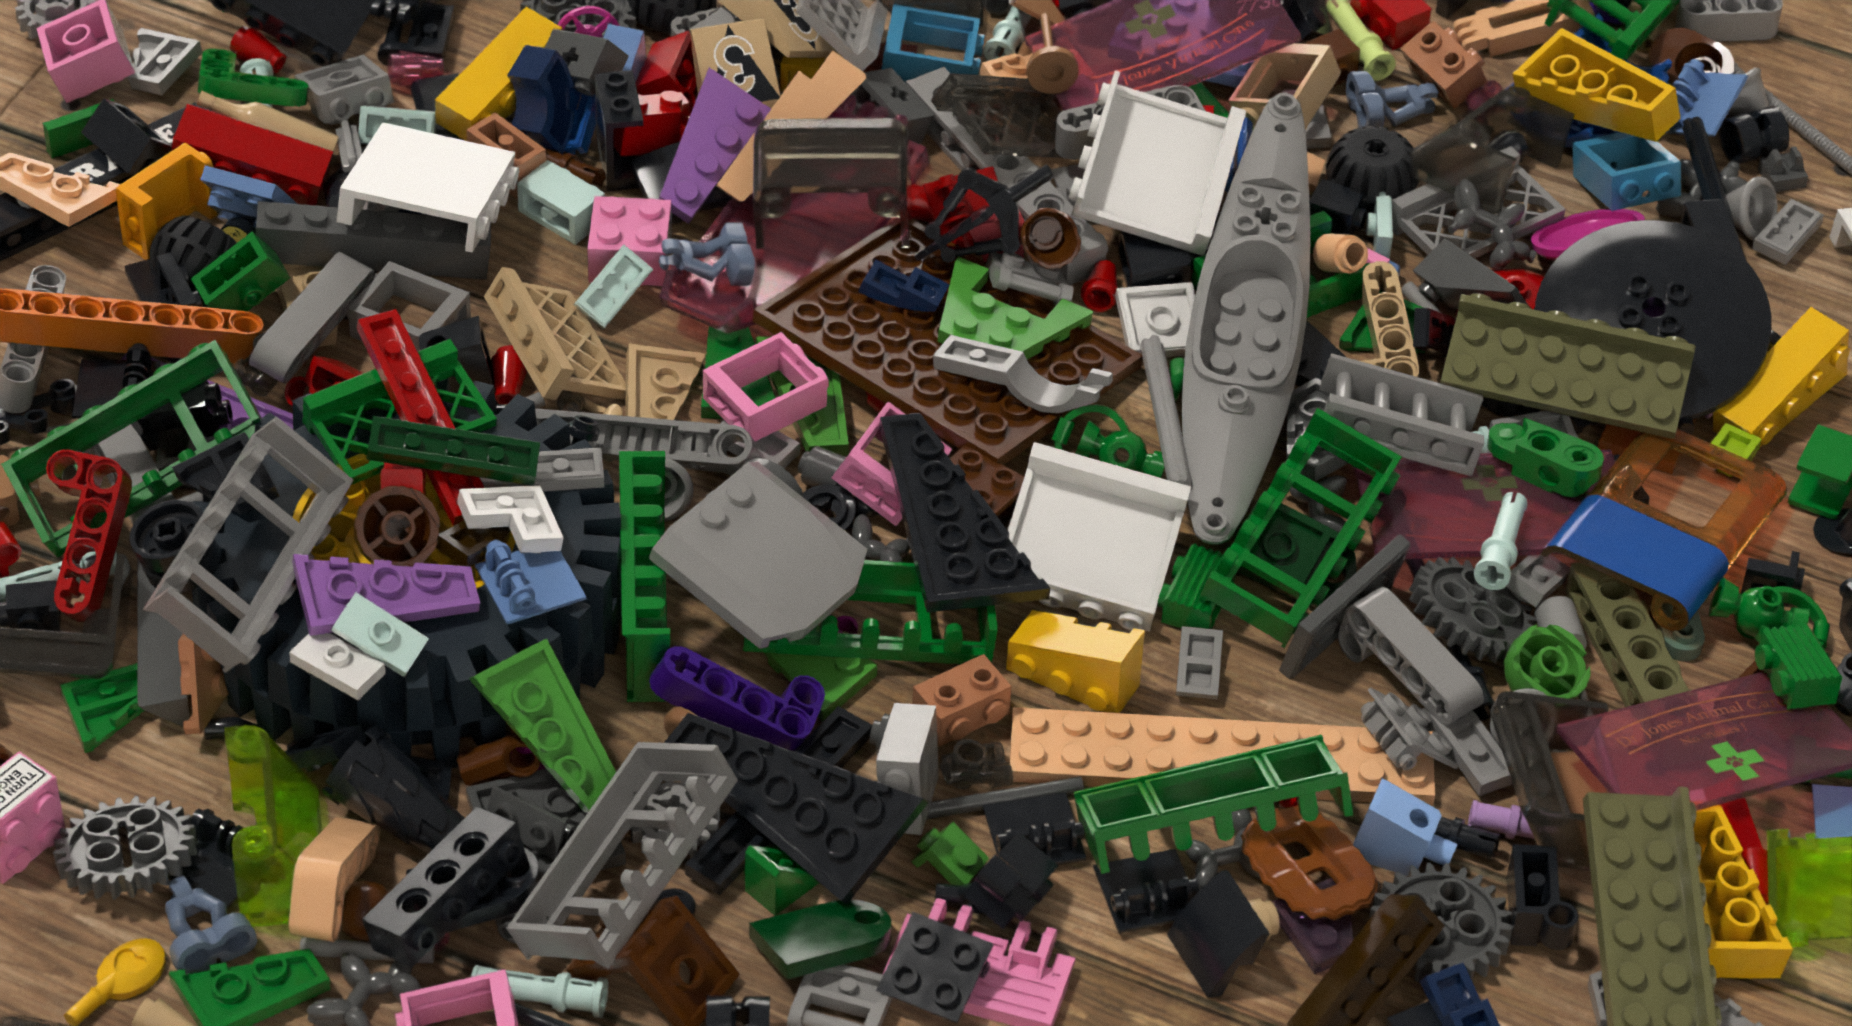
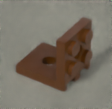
M677 895L655 901L629 941L615 957V961L610 969L605 968L594 960L575 959L566 969L572 978L592 980L629 971L673 1026H699L706 1018L707 995H724L740 975L738 970ZM602 919L599 922L601 928L595 934L598 939L606 929ZM682 961L690 970L688 983H685L679 974V966Z

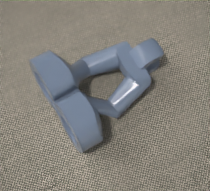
M1352 71L1348 74L1346 83L1347 102L1349 107L1356 111L1358 127L1361 129L1363 126L1383 127L1385 116L1396 127L1420 114L1434 112L1435 103L1431 98H1437L1438 90L1432 83L1383 89L1375 83L1367 71ZM1407 102L1406 105L1395 112L1386 103Z
M726 222L721 229L719 237L705 243L677 239H665L662 242L661 248L665 254L674 253L671 256L661 255L659 257V265L665 271L685 270L709 281H714L725 268L731 286H750L752 283L755 260L750 244H747V235L741 222ZM718 250L721 256L713 266L696 259L705 258Z
M185 876L169 881V889L173 895L166 902L165 912L170 929L177 937L172 942L169 951L172 964L176 970L185 969L186 974L204 972L210 969L209 965L217 963V958H220L221 962H228L247 954L256 946V932L245 915L239 912L227 915V905L225 902L208 894L202 888L192 890ZM201 911L211 914L212 927L205 930H192L187 923V917Z

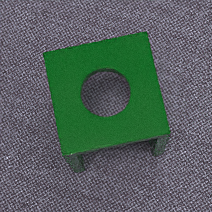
M1817 424L1797 463L1796 469L1802 472L1789 495L1788 503L1790 505L1833 520L1838 518L1852 490L1851 435Z

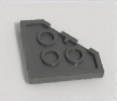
M1314 378L1293 390L1287 414V459L1299 436L1303 435L1316 409L1319 408L1324 411L1330 393L1319 390L1321 380L1318 378ZM1317 446L1300 474L1316 482L1348 464V462Z

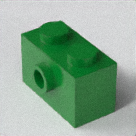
M251 232L197 273L191 280L209 308L249 311L291 277L276 252L254 232Z

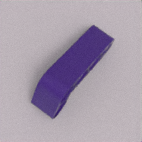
M674 646L668 649L650 675L649 680L651 689L661 699L675 706L688 709L698 717L729 727L751 737L765 740L790 751H795L810 734L825 699L823 686L813 677L807 675L795 677L781 697L682 646Z

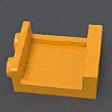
M184 143L116 187L122 243L124 246L144 260L150 259V248L154 237L169 221L176 217L188 216L194 211L200 212L209 219L217 216V212L207 205L211 189L200 180L205 165L213 167L212 161L205 153L198 152L187 143Z

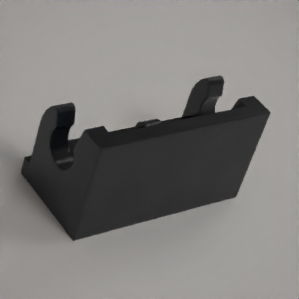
M105 98L102 99L81 132L125 172L131 175H135L147 159L149 160L142 170L164 157L167 152L170 153L172 148L170 143L127 106Z

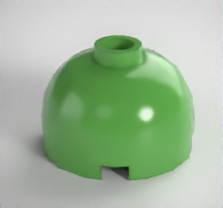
M1549 624L1547 627L1530 626L1513 641L1504 659L1505 680L1511 692L1525 688L1539 690L1551 698L1556 708L1568 704L1586 688L1591 674L1590 667L1586 669L1583 659L1586 655L1583 645L1572 633L1558 625Z

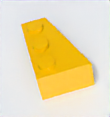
M1032 610L1008 641L1006 669L1019 677L1027 678L1043 685L1057 694L1079 701L1093 710L1120 713L1140 686L1145 630L1133 628L1130 633L1113 631L1111 624L1099 622L1096 627L1078 624V620L1075 617Z

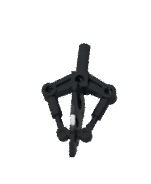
M1046 164L1008 188L1007 185L977 173L973 168H964L958 175V182L943 202L944 208L935 221L930 222L925 228V235L933 239L934 242L914 257L918 261L940 249L941 259L944 262L950 263L957 256L973 253L976 256L1000 251L1009 254L1015 253L1021 244L1019 236V203L1017 201L1053 179L1055 176L1052 170ZM969 189L986 199L988 205L979 208L945 234H940L941 224L950 211L954 212ZM994 213L999 219L1002 238L975 242L974 246L964 248L948 246L949 242L988 221Z

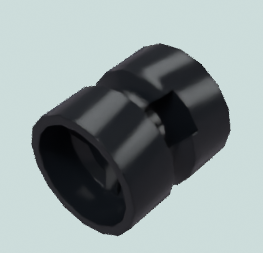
M1775 106L1751 111L1749 115L1744 113L1725 118L1719 129L1720 142L1725 156L1730 162L1734 161L1738 164L1756 160L1759 156H1769L1772 150L1777 149L1779 153L1785 152L1789 146L1790 137L1787 121L1783 113Z
M707 995L706 1026H736V1022H741L744 1026H770V996H745L741 1002H736L732 995Z

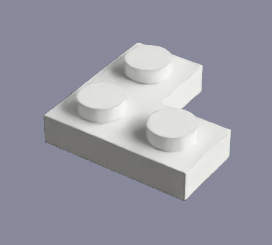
M540 485L459 490L457 503L468 529L509 527L520 553L561 551L564 537Z

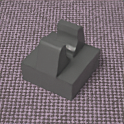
M1796 146L1791 147L1790 153L1780 154L1776 149L1772 150L1769 156L1759 158L1757 169L1762 177L1771 182L1776 192L1806 187L1808 175L1804 170L1803 157Z

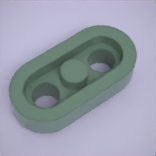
M1661 593L1656 599L1654 618L1657 629H1660L1663 633L1665 646L1670 656L1677 661H1692L1698 658L1702 652L1705 640L1699 611L1697 610L1688 622L1689 615L1681 602Z

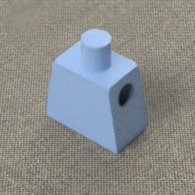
M1381 779L1353 846L1361 851L1369 864L1408 876L1410 866L1413 865L1418 869L1423 858L1442 866L1445 863H1450L1457 844L1434 834L1442 816L1438 809L1391 782Z

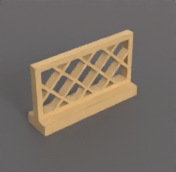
M501 267L484 298L542 397L556 400L562 390L625 400L626 382L585 314L573 305L576 299L571 291L524 283L519 278L515 269Z

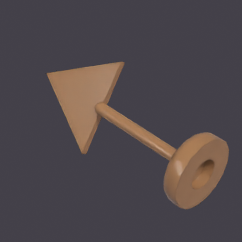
M1016 0L1012 6L1040 20L1044 48L1037 50L1031 55L1027 63V79L1030 85L1037 91L1045 94H1058L1068 90L1075 84L1078 78V62L1074 54L1068 49L1053 45L1051 26L1071 37L1075 33L1052 0Z

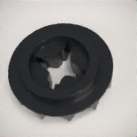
M823 484L814 486L803 493L804 499L822 513H826L828 509H831L833 517L829 519L843 530L853 528V519L857 515L855 501L847 490L837 485Z

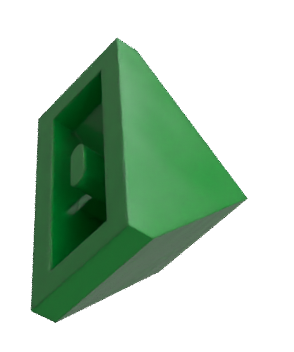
M750 845L745 852V892L774 916L820 883L783 850Z

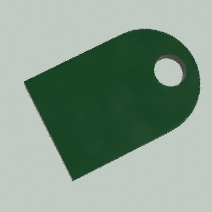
M1281 503L1250 553L1307 585L1339 532ZM1256 504L1247 519H1249L1256 507ZM1346 549L1342 555L1348 559L1342 570L1344 580L1339 583L1326 581L1325 585L1330 587V590L1324 601L1356 573L1357 561L1355 552ZM1243 566L1238 570L1239 573L1297 601L1296 597Z
M836 900L750 922L749 938L788 980L866 959L881 953L889 946L892 939L891 917L883 908L873 903L850 900L846 904L841 900Z

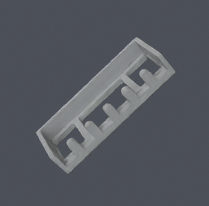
M276 416L251 436L143 610L160 614L224 666L222 670L225 673L240 662L243 665L248 664L261 647L257 642L261 634H266L276 623L279 617L275 612L277 607L284 604L297 587L293 583L295 579L292 565L293 554L309 555V559H314V555L310 552L331 531L332 527L328 522L331 517L337 516L346 506L349 498L345 494L354 480ZM266 454L271 456L316 494L300 522H297L249 482ZM240 496L290 537L250 604H247L198 564ZM189 578L240 619L232 634L180 594Z
M637 742L506 928L526 959L530 960L532 956L594 960L605 968L610 969L615 961V957L629 941L738 781L717 745ZM662 781L686 782V789L693 799L686 812L682 807H668L665 811L643 809L648 803L651 794L655 793ZM631 826L669 828L672 831L665 843L658 838H647L643 842V852L650 862L643 875L638 870H624L622 872L621 884L628 893V897L625 900L582 897ZM570 914L600 916L606 929L598 939L591 928L562 925Z

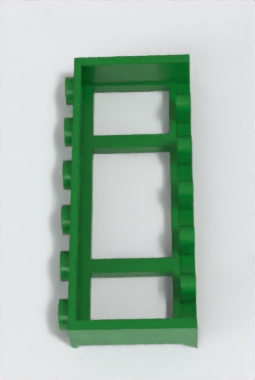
M216 340L195 346L188 356L174 364H166L159 367L150 378L138 385L133 384L123 388L114 399L103 405L89 408L78 420L67 426L53 429L47 434L45 439L31 447H23L12 454L11 459L1 464L43 544L57 558L65 554L75 514L70 518V524L55 532L29 483L47 474V462L55 452L60 450L84 452L161 406L171 402L197 450L186 449L178 455L179 460L159 472L157 470L146 472L142 476L143 481L132 487L125 519L183 485L178 481L172 469L173 466L243 432L246 433L249 439L255 433V423L260 422L262 417L230 362L228 355ZM224 371L250 419L231 430L228 428L218 430L214 434L215 439L208 443L182 394ZM73 464L76 470H78L77 464ZM97 513L91 520V528L101 527L107 519V513Z
M1317 408L1303 435L1299 436L1288 459L1279 467L1270 487L1261 495L1252 515L1243 523L1234 543L1225 551L1216 571L1211 572L1197 601H1211L1280 641L1282 643L1281 647L1285 648L1291 637L1295 634L1298 624L1308 616L1309 608L1311 606L1317 608L1323 603L1330 590V587L1325 585L1328 578L1331 577L1337 580L1348 561L1347 558L1342 556L1346 549L1354 552L1366 532L1360 528L1364 520L1372 523L1383 505V502L1378 500L1380 494L1383 492L1388 496L1390 495L1401 476L1395 472V469L1402 456ZM1317 446L1322 447L1373 477V480L1356 506L1300 474ZM1291 487L1348 519L1307 585L1250 553ZM1241 566L1297 598L1288 615L1231 582Z
M619 451L622 635L626 637L627 702H667L653 692L649 683L650 675L668 649H670V628H667L666 572L649 559L652 548L665 533V451Z
M864 560L856 590L847 600L915 604L916 621H908L904 625L902 637L879 636V621L875 618L864 620L861 634L838 633V620L832 615H829L821 622L820 632H817L815 627L802 639L791 642L787 638L770 641L768 647L759 649L743 636L744 652L961 665L983 654L992 663L998 629L995 605L973 607L976 608L979 642L962 641V627L957 623L947 625L944 640L932 639L930 612L927 613L914 563Z
M1322 734L1074 792L1078 821L1083 824L1084 839L1101 874L1110 872L1105 841L1128 836L1134 858L1143 861L1150 855L1148 831L1170 826L1176 848L1180 851H1186L1192 846L1190 821L1213 816L1214 829L1218 838L1222 841H1228L1233 838L1235 833L1231 812L1255 807L1256 819L1260 828L1264 831H1271L1277 823L1274 802L1297 797L1298 810L1305 821H1313L1319 813L1316 792L1324 790L1330 791L1345 817L1354 815L1348 773L1341 771L1325 745Z

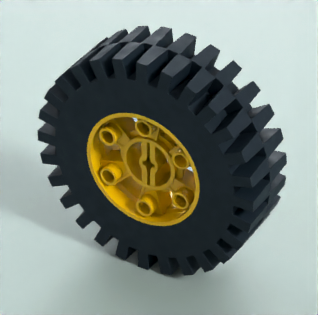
M449 378L438 382L436 388L451 392ZM474 381V385L497 418L496 426L480 433L540 442L539 452L592 448L586 439L571 445L569 424L556 414H553L537 425L535 402L519 394L497 415L494 385ZM311 393L292 400L293 430L334 463L315 432L310 434L302 422L303 397L311 395ZM442 401L448 415H450L453 404ZM459 406L455 418L471 422L481 418L477 410ZM373 408L364 412L362 418L373 420V416L386 418L389 411ZM270 412L262 417L260 422L255 423V432L276 416ZM395 413L393 419L401 420L399 415ZM336 423L326 427V429L332 435L347 438L352 426ZM358 428L354 441L369 444L371 431ZM349 451L346 458L353 470L368 464L370 461L367 460V455ZM266 454L262 464L279 494V497L272 501L297 522H300L316 494L276 460ZM603 470V488L543 492L564 537L561 553L584 591L586 600L507 625L477 572L475 565H473L471 570L480 600L479 611L404 622L429 638L405 677L385 665V675L357 700L290 662L289 652L309 634L297 586L290 598L284 604L277 607L275 612L279 617L276 623L266 634H261L257 642L261 647L255 657L246 665L240 662L226 673L223 671L224 681L229 693L227 696L228 705L240 717L255 709L256 721L262 730V734L273 742L291 727L294 741L315 736L316 734L355 725H361L365 732L377 725L392 736L390 739L409 758L412 754V745L431 743L435 760L452 763L453 769L459 768L457 756L460 750L461 737L471 735L476 745L480 746L506 736V721L469 680V678L547 638L580 701V683L595 688L603 677L605 653L614 655L619 641V620H622L621 515L619 502L614 503V485L608 470ZM381 473L349 487L345 494L349 498L346 506L337 516L331 517L328 522L332 527L331 531L310 552L314 555L313 560L330 561L331 556L348 558V562L372 564L361 554L354 540L353 523L359 506L370 494L381 489ZM427 474L426 497L433 503L439 515L440 527L438 529L440 534L453 527ZM202 494L203 502L193 501V503L204 513L212 499ZM253 509L243 515L231 510L215 536L221 551V561L213 576L247 604H250L290 537L257 509ZM510 533V538L506 544L509 546L511 553L519 551L514 537ZM436 548L423 562L460 566ZM200 586L193 589V604L232 634L240 619ZM330 633V634H332V635L338 637L339 639H341V640L347 642L348 644L354 646L353 644L349 643L348 641H346V640L343 639L342 637L338 636L337 634H335V633ZM367 735L368 740L362 743L364 746H367L372 741Z

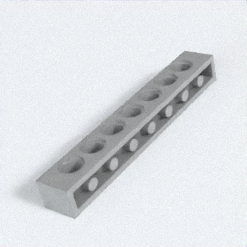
M945 67L906 81L911 90L935 115L927 134L961 171L968 167L979 170L994 166L998 182L1010 188L1040 168L1038 165L1033 164L1024 154L1021 146L1014 143L1008 137L1000 123L994 121L984 111L982 104L978 100H974L964 89L961 81L957 78L955 79ZM1050 181L1017 201L1024 221L1038 209L1046 207L1065 212L1075 222L1081 238V250L1076 258L1073 259V263L1060 268L1068 285L1088 278L1094 265L1098 261L1106 260L1108 244L1105 237L1100 232H1096L1086 220L1071 216L1073 206L1065 198L1062 190L1055 187Z

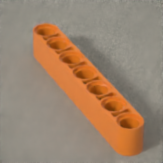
M7 288L0 289V342L127 353V350L134 344L141 343L147 347L151 356L184 358L188 356L195 346L216 340L228 355L231 363L248 364L255 346L262 337L264 327L263 320L258 315L248 311Z

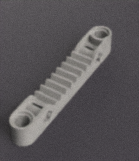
M535 408L537 425L553 414L558 415L568 424L574 421L577 415L587 416L598 422L597 429L600 430L598 440L589 441L588 443L592 448H601L602 459L608 462L613 460L619 461V451H665V458L679 463L686 469L736 473L747 460L759 457L758 447L753 438L744 428L736 425ZM732 443H745V448L741 455L732 458L727 456V449Z

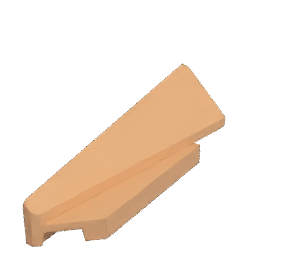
M833 50L812 79L798 71L716 187L736 201H744L866 79V74Z

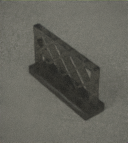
M950 73L931 100L938 111L953 112L984 154L1063 158L1059 156L1055 149L1056 122L1058 115L1061 113V110L1053 101L1057 94H1045L1037 91L1030 85L1027 78Z

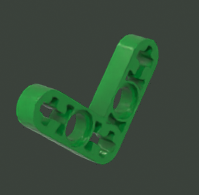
M206 49L203 51L199 71L198 93L204 91L222 99L298 107L307 104L308 83L291 78L235 72V53L224 49Z

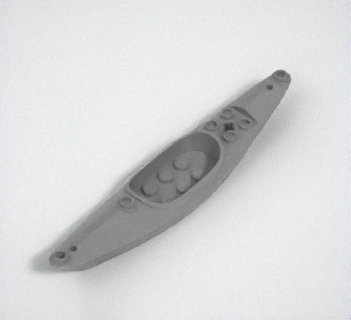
M1279 93L1269 99L1251 133L1217 220L1205 257L1188 329L1182 386V437L1192 481L1188 497V509L1195 535L1201 541L1208 544H1221L1228 541L1243 520L1281 432L1301 359L1310 281V203L1304 118L1300 103L1289 93Z

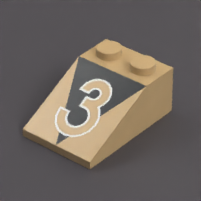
M717 0L742 21L764 18L769 43L788 58H827L832 50L839 54L796 13L799 0Z
M764 18L690 29L698 94L710 67L772 109L781 95Z

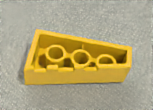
M526 6L435 99L436 123L467 141V129L493 113H497L504 119L516 110L517 99L514 86L507 76L525 45L545 48L553 29L562 30V27Z
M1563 28L1558 30L1512 73L1518 104L1647 140L1657 142L1681 119L1675 87Z
M1810 307L1767 352L1765 361L1751 384L1730 403L1713 412V431L1718 434L1724 424L1728 423L1751 435L1762 438L1760 447L1767 445L1774 435L1847 375V363L1850 348H1848L1849 330Z
M1695 804L1694 838L1695 842H1698L1701 847V861L1698 871L1700 882L1704 883L1706 888V902L1703 912L1705 923H1708L1711 929V943L1708 953L1710 965H1713L1716 970V978L1780 979L1793 948L1787 936L1782 937L1776 925L1778 918L1771 904L1766 905L1758 889L1760 882L1754 870H1749L1741 856L1743 848L1721 805Z

